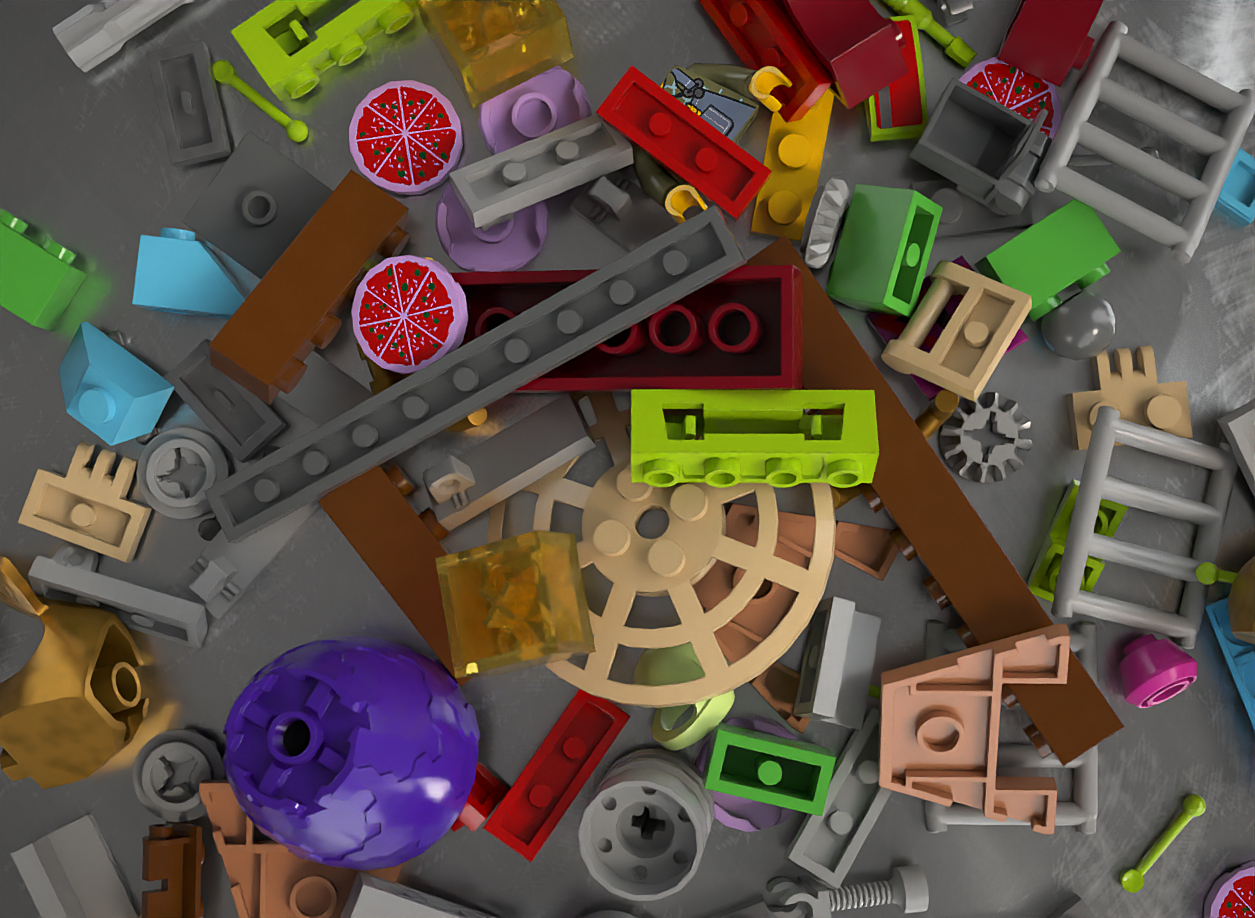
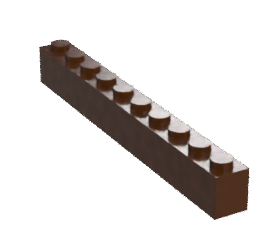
M783 235L748 259L747 263L741 266L794 265L803 272L802 390H874L879 456L872 483H860L857 485V488L874 513L885 508L897 527L890 531L889 535L906 560L909 562L916 556L921 560L930 574L922 583L938 607L943 610L951 605L964 625L955 631L966 648H972L1054 625L787 236ZM804 409L807 415H814L818 411L821 415H843L844 410ZM1071 648L1069 649L1067 684H1002L1001 699L1008 709L1019 704L1031 721V724L1023 728V731L1043 759L1053 753L1063 766L1125 727Z

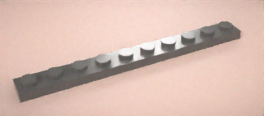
M716 205L708 208L205 490V495L228 543H236L248 538L747 263L720 209Z

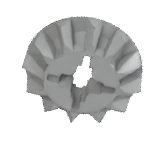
M831 176L826 186L819 185L814 194L800 243V253L805 254V264L808 267L822 269L829 262L830 256L833 255L834 247L844 221L850 193L845 180Z
M981 392L975 402L963 397L959 400L955 411L941 425L939 438L942 454L948 465L965 479L978 483H992L1005 480L1023 467L1028 452L1033 446L1030 433L1031 421L1025 417L1016 401L1010 400L996 392ZM992 414L993 432L1002 435V438L1009 439L1008 443L990 446L988 454H985L984 462H982L983 452H981V443L977 440H972L971 436L963 435V432L983 429L986 420H989V416Z
M192 428L170 429L154 437L141 453L137 465L139 490L148 505L164 516L174 519L197 518L212 510L204 491L229 477L230 462L225 457L220 443L202 431ZM181 455L185 457L188 465L206 467V471L200 472L199 476L191 479L189 492L185 490L182 482L163 481L162 479L163 476L171 475L172 471L179 469Z
M170 729L154 736L139 751L132 772L133 787L140 803L154 816L170 822L190 821L205 814L207 809L203 805L199 793V783L201 780L225 779V767L216 749V742L206 739L198 734L196 730ZM196 759L197 763L193 766L194 770L189 774L190 781L193 783L191 788L182 783L176 787L169 788L167 791L163 789L169 783L168 779L173 774L169 761L172 760L175 764L181 765Z

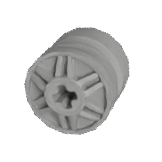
M642 749L619 758L602 777L596 792L591 797L584 811L578 830L580 854L592 877L611 893L633 901L660 900L680 891L697 872L715 817L712 790L704 789L702 771L684 756L664 749ZM646 806L656 808L655 814L659 819L650 818V811Z

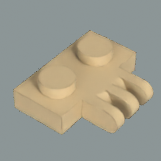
M1151 345L1137 347L1136 359L1138 369L1133 370L1131 352L1128 347L1114 350L1115 372H1110L1109 358L1106 350L1098 356L1092 357L1091 364L1095 391L1067 394L1073 451L1088 449L1093 425L1096 422L1100 406H1110L1120 411V419L1184 438H1193L1186 381L1158 384L1154 351ZM1114 442V446L1125 445L1118 442Z
M81 441L75 450L66 476L47 469L38 468L18 523L123 562L133 561L152 510L148 506L126 499L137 469L138 462L136 460L124 457L119 464L115 477L110 476L116 460V453L103 449L97 457L94 468L91 469L89 465L95 446Z

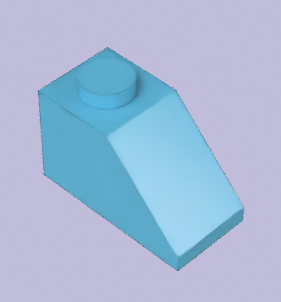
M161 228L160 237L140 235L133 305L148 311L229 320L248 295L213 250L199 241H195L196 233L176 228Z
M88 321L80 323L58 369L66 412L110 446L151 433L175 388L174 385Z

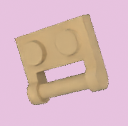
M941 260L930 275L932 282L930 288L899 338L889 341L881 354V358L889 367L900 373H912L975 402L1032 308L1031 295L955 263ZM964 295V298L931 352L927 353L920 350L919 348L951 296Z

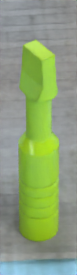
M882 0L900 16L915 15L917 29L927 32L945 48L944 53L964 68L977 56V53L959 36L954 37L933 19L931 11L919 0Z

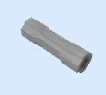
M101 0L98 3L86 5L52 29L72 61L86 73L121 50L127 40L180 5L192 3L195 0Z

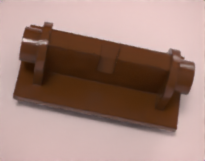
M166 821V824L149 825L148 836L142 838V880L148 882L162 881L161 889L142 891L141 918H203L204 905L200 893L201 865L205 858V845L202 839V826L187 822Z

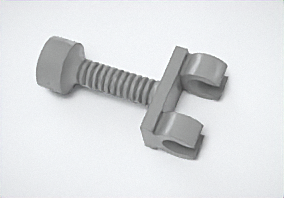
M918 864L894 867L892 878L887 881L840 886L838 890L823 887L809 875L797 876L798 883L789 878H776L765 888L770 893L790 889L779 899L782 904L788 905L787 907L767 908L777 918H796L801 913L805 915L803 918H831V911L884 905V903L896 904L901 914L924 912L927 910L929 903L926 877L923 869Z

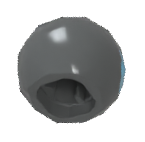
M1084 289L1067 298L1062 304L1043 315L1041 329L1046 345L1058 356L1075 361L1086 360L1098 356L1109 347L1115 334V317L1111 304L1099 293Z

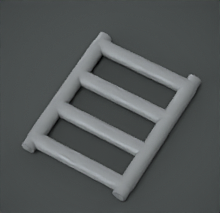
M1111 21L1096 46L1039 167L1034 185L1038 190L1046 193L1054 191L1055 188L1170 248L1169 255L1171 259L1178 263L1186 264L1190 262L1195 249L1198 247L1255 112V91L1243 89L1238 93L1128 36V28L1123 22ZM1119 57L1228 114L1219 136L1107 78L1116 58ZM1099 100L1208 157L1209 160L1200 181L1088 123L1087 120L1096 101ZM1076 144L1189 202L1190 204L1181 225H1176L1066 167Z
M1100 406L1096 422L1093 425L1053 595L1054 600L1051 614L1058 618H1072L1073 612L1173 636L1174 643L1179 644L1180 647L1193 649L1197 634L1200 631L1210 585H1205L1198 581L1195 571L1203 562H1211L1213 564L1216 562L1238 462L1233 454L1230 443H1220L1218 448L1120 419V411L1110 406ZM1114 442L1212 469L1205 503L1107 476ZM1101 498L1199 525L1192 559L1093 533ZM1087 556L1185 580L1186 585L1179 614L1080 590Z
M938 620L927 622L926 660L947 655L949 652L967 649L956 633V629H948V623ZM1086 621L1081 624H1075V630H1069L1071 636L1070 648L1098 687L1097 624ZM1001 699L1000 710H1022L1019 704L1008 709ZM998 744L996 767L1074 768V802H1057L1055 825H1075L1076 832L1084 834L1096 833V817L1098 815V744L1065 766L1055 758L1053 753L1043 759L1033 744ZM925 800L926 830L930 833L947 831V824L1031 825L1030 823L1007 817L1005 823L984 817L982 809L954 801L949 807Z

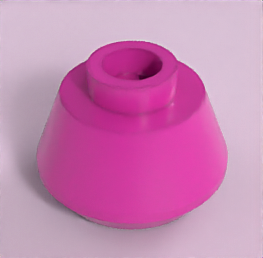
M1149 634L1133 641L1123 649L1126 658L1120 662L1119 670L1124 698L1126 702L1139 708H1148L1174 697L1188 688L1197 678V661L1168 638L1157 640L1153 634Z

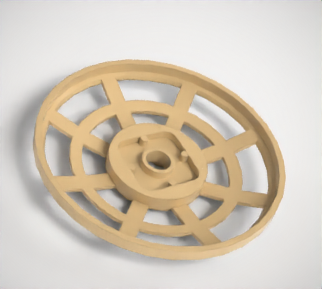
M612 392L570 393L577 402L587 397L589 398L597 419V423L590 426L589 430L595 443L603 438L605 439L615 465L606 471L592 488L565 479L568 471L579 459L577 456L521 489L539 495L535 505L533 521V542L537 565L510 581L504 566L502 527L507 498L490 508L487 532L489 570L498 602L513 631L532 655L559 678L593 696L624 705L663 708L695 704L728 693L757 677L787 652L808 625L824 594L834 559L836 533L834 505L829 483H810L815 512L813 553L807 570L774 556L777 545L779 518L773 486L768 483H738L731 487L721 488L707 483H677L669 487H653L646 483H631V440L626 430L627 427L631 426V408L619 412ZM663 409V414L703 415V409ZM696 434L694 440H701V434ZM754 491L757 496L759 511L758 540L755 548L725 536L726 515L723 506L724 503ZM558 501L583 510V541L553 556L550 524L554 502ZM653 510L666 512L669 516V526L666 532L656 539L643 538L639 533V523L642 517ZM716 560L745 570L742 579L731 593L713 609L704 613L692 585L708 573ZM593 563L613 583L602 617L594 614L580 603L568 589L562 578ZM764 579L797 592L798 595L791 609L774 631L749 654L728 666L713 632L723 627L745 608L759 590ZM547 587L551 596L570 618L585 630L595 634L585 669L583 670L568 662L548 646L525 619L518 603ZM636 595L646 597L670 595L682 624L673 627L658 629L630 628L625 626ZM691 642L706 675L689 682L660 686L623 684L607 679L618 644L632 648L659 649L680 646Z

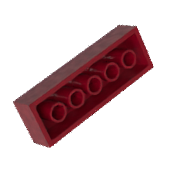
M794 265L739 266L511 393L631 392V389L802 390L803 272ZM599 269L449 273L455 282H459L466 295L468 323L463 342L458 348Z

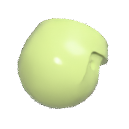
M691 642L674 647L646 648L635 666L633 684L660 686L689 682L706 675ZM734 690L695 704L657 708L651 728L654 739L670 751L683 749L696 743L711 732L727 715L735 700ZM693 705L694 713L685 724L671 730L676 720Z

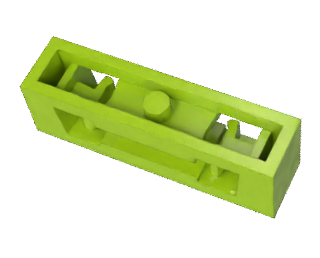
M275 0L230 32L268 87L282 101L288 96L294 99L311 91L320 81L318 76L336 63L338 66H345L359 58L367 49L365 43L384 31L386 34H391L403 28L413 18L414 13L412 11L428 0H360L315 31L318 38L313 42L301 24L307 21L311 27L349 0Z
M631 389V483H646L653 487H669L677 483H707L721 488L731 487L738 483H768L779 488L792 487L799 483H829L839 488L854 487L860 483H872L879 456L874 390ZM663 409H703V415H664ZM803 409H844L843 415H803ZM696 434H701L702 440H694ZM804 434H811L807 436V440H805Z

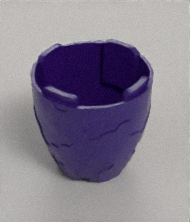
M340 636L316 640L290 649L266 663L249 679L236 697L229 710L223 729L226 741V753L223 756L226 776L235 798L244 813L262 833L288 848V852L302 859L332 867L363 871L395 867L421 855L441 839L464 809L475 780L479 753L478 742L481 737L474 708L467 703L457 685L458 682L440 661L432 657L429 659L406 645L368 636ZM297 720H303L310 730V742L303 753L292 757L284 748L283 736L290 724Z

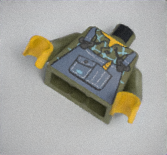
M695 62L687 68L674 65L659 86L734 143L738 144L758 114L759 105L752 100L758 99L770 111H778L782 104L775 97L771 96L770 92L778 85L791 87L792 82L779 69L773 66L754 70L732 64ZM631 144L633 149L632 166L642 190L667 210L677 225L686 221L682 215L687 208L699 206L703 211L708 209L694 187L686 185L634 144Z

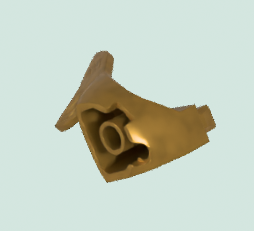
M0 556V602L11 609L41 621L44 628L42 641L30 660L19 672L0 683V745L3 747L0 755L1 770L12 781L32 777L42 789L66 785L88 778L132 741L148 713L149 698L140 699V682L134 668L143 665L140 653L133 637L116 614L99 607L39 596L32 591L10 560Z

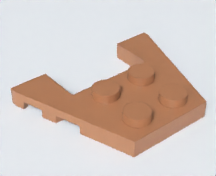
M728 502L724 509L726 515L725 536L755 548L759 529L758 507ZM778 510V535L774 556L808 570L814 546L815 516ZM835 520L834 556L870 576L884 581L899 552V548L889 535V532L892 530ZM716 560L708 573L692 585L704 613L713 609L731 593L742 579L745 570ZM764 579L759 590L745 608L727 624L713 632L724 657L732 664L756 648L774 631L789 612L798 593ZM775 661L760 675L748 682L790 727L803 734L810 719L793 715L801 674Z
M1067 624L1051 625L882 672L878 745L879 786L949 807L953 801L982 809L984 817L1004 823L1007 817L1030 823L1032 831L1042 834H1054L1058 792L1054 777L996 776L1002 684H1067L1071 637Z
M201 780L199 783V793L213 828L212 834L231 884L230 890L239 918H340L358 871L395 883L398 880L403 863L395 867L369 871L332 867L302 859L288 852V848L275 840H255L254 823L237 802L229 781Z

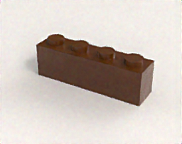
M351 169L210 342L211 365L269 405L280 391L289 394L302 379L307 369V365L303 362L315 346L321 349L327 347L339 331L342 320L338 317L348 304L354 301L356 289L367 272L384 259L397 257L405 247L410 237V233L406 231L409 208Z
M394 461L387 467L382 463L329 492L318 503L462 687L517 644L520 638L513 631L498 599L492 603L480 588L479 584L485 580V577L476 564L465 552L456 557L443 540L450 532L438 523L435 512L430 507L421 512L410 498L408 493L415 489L406 474Z

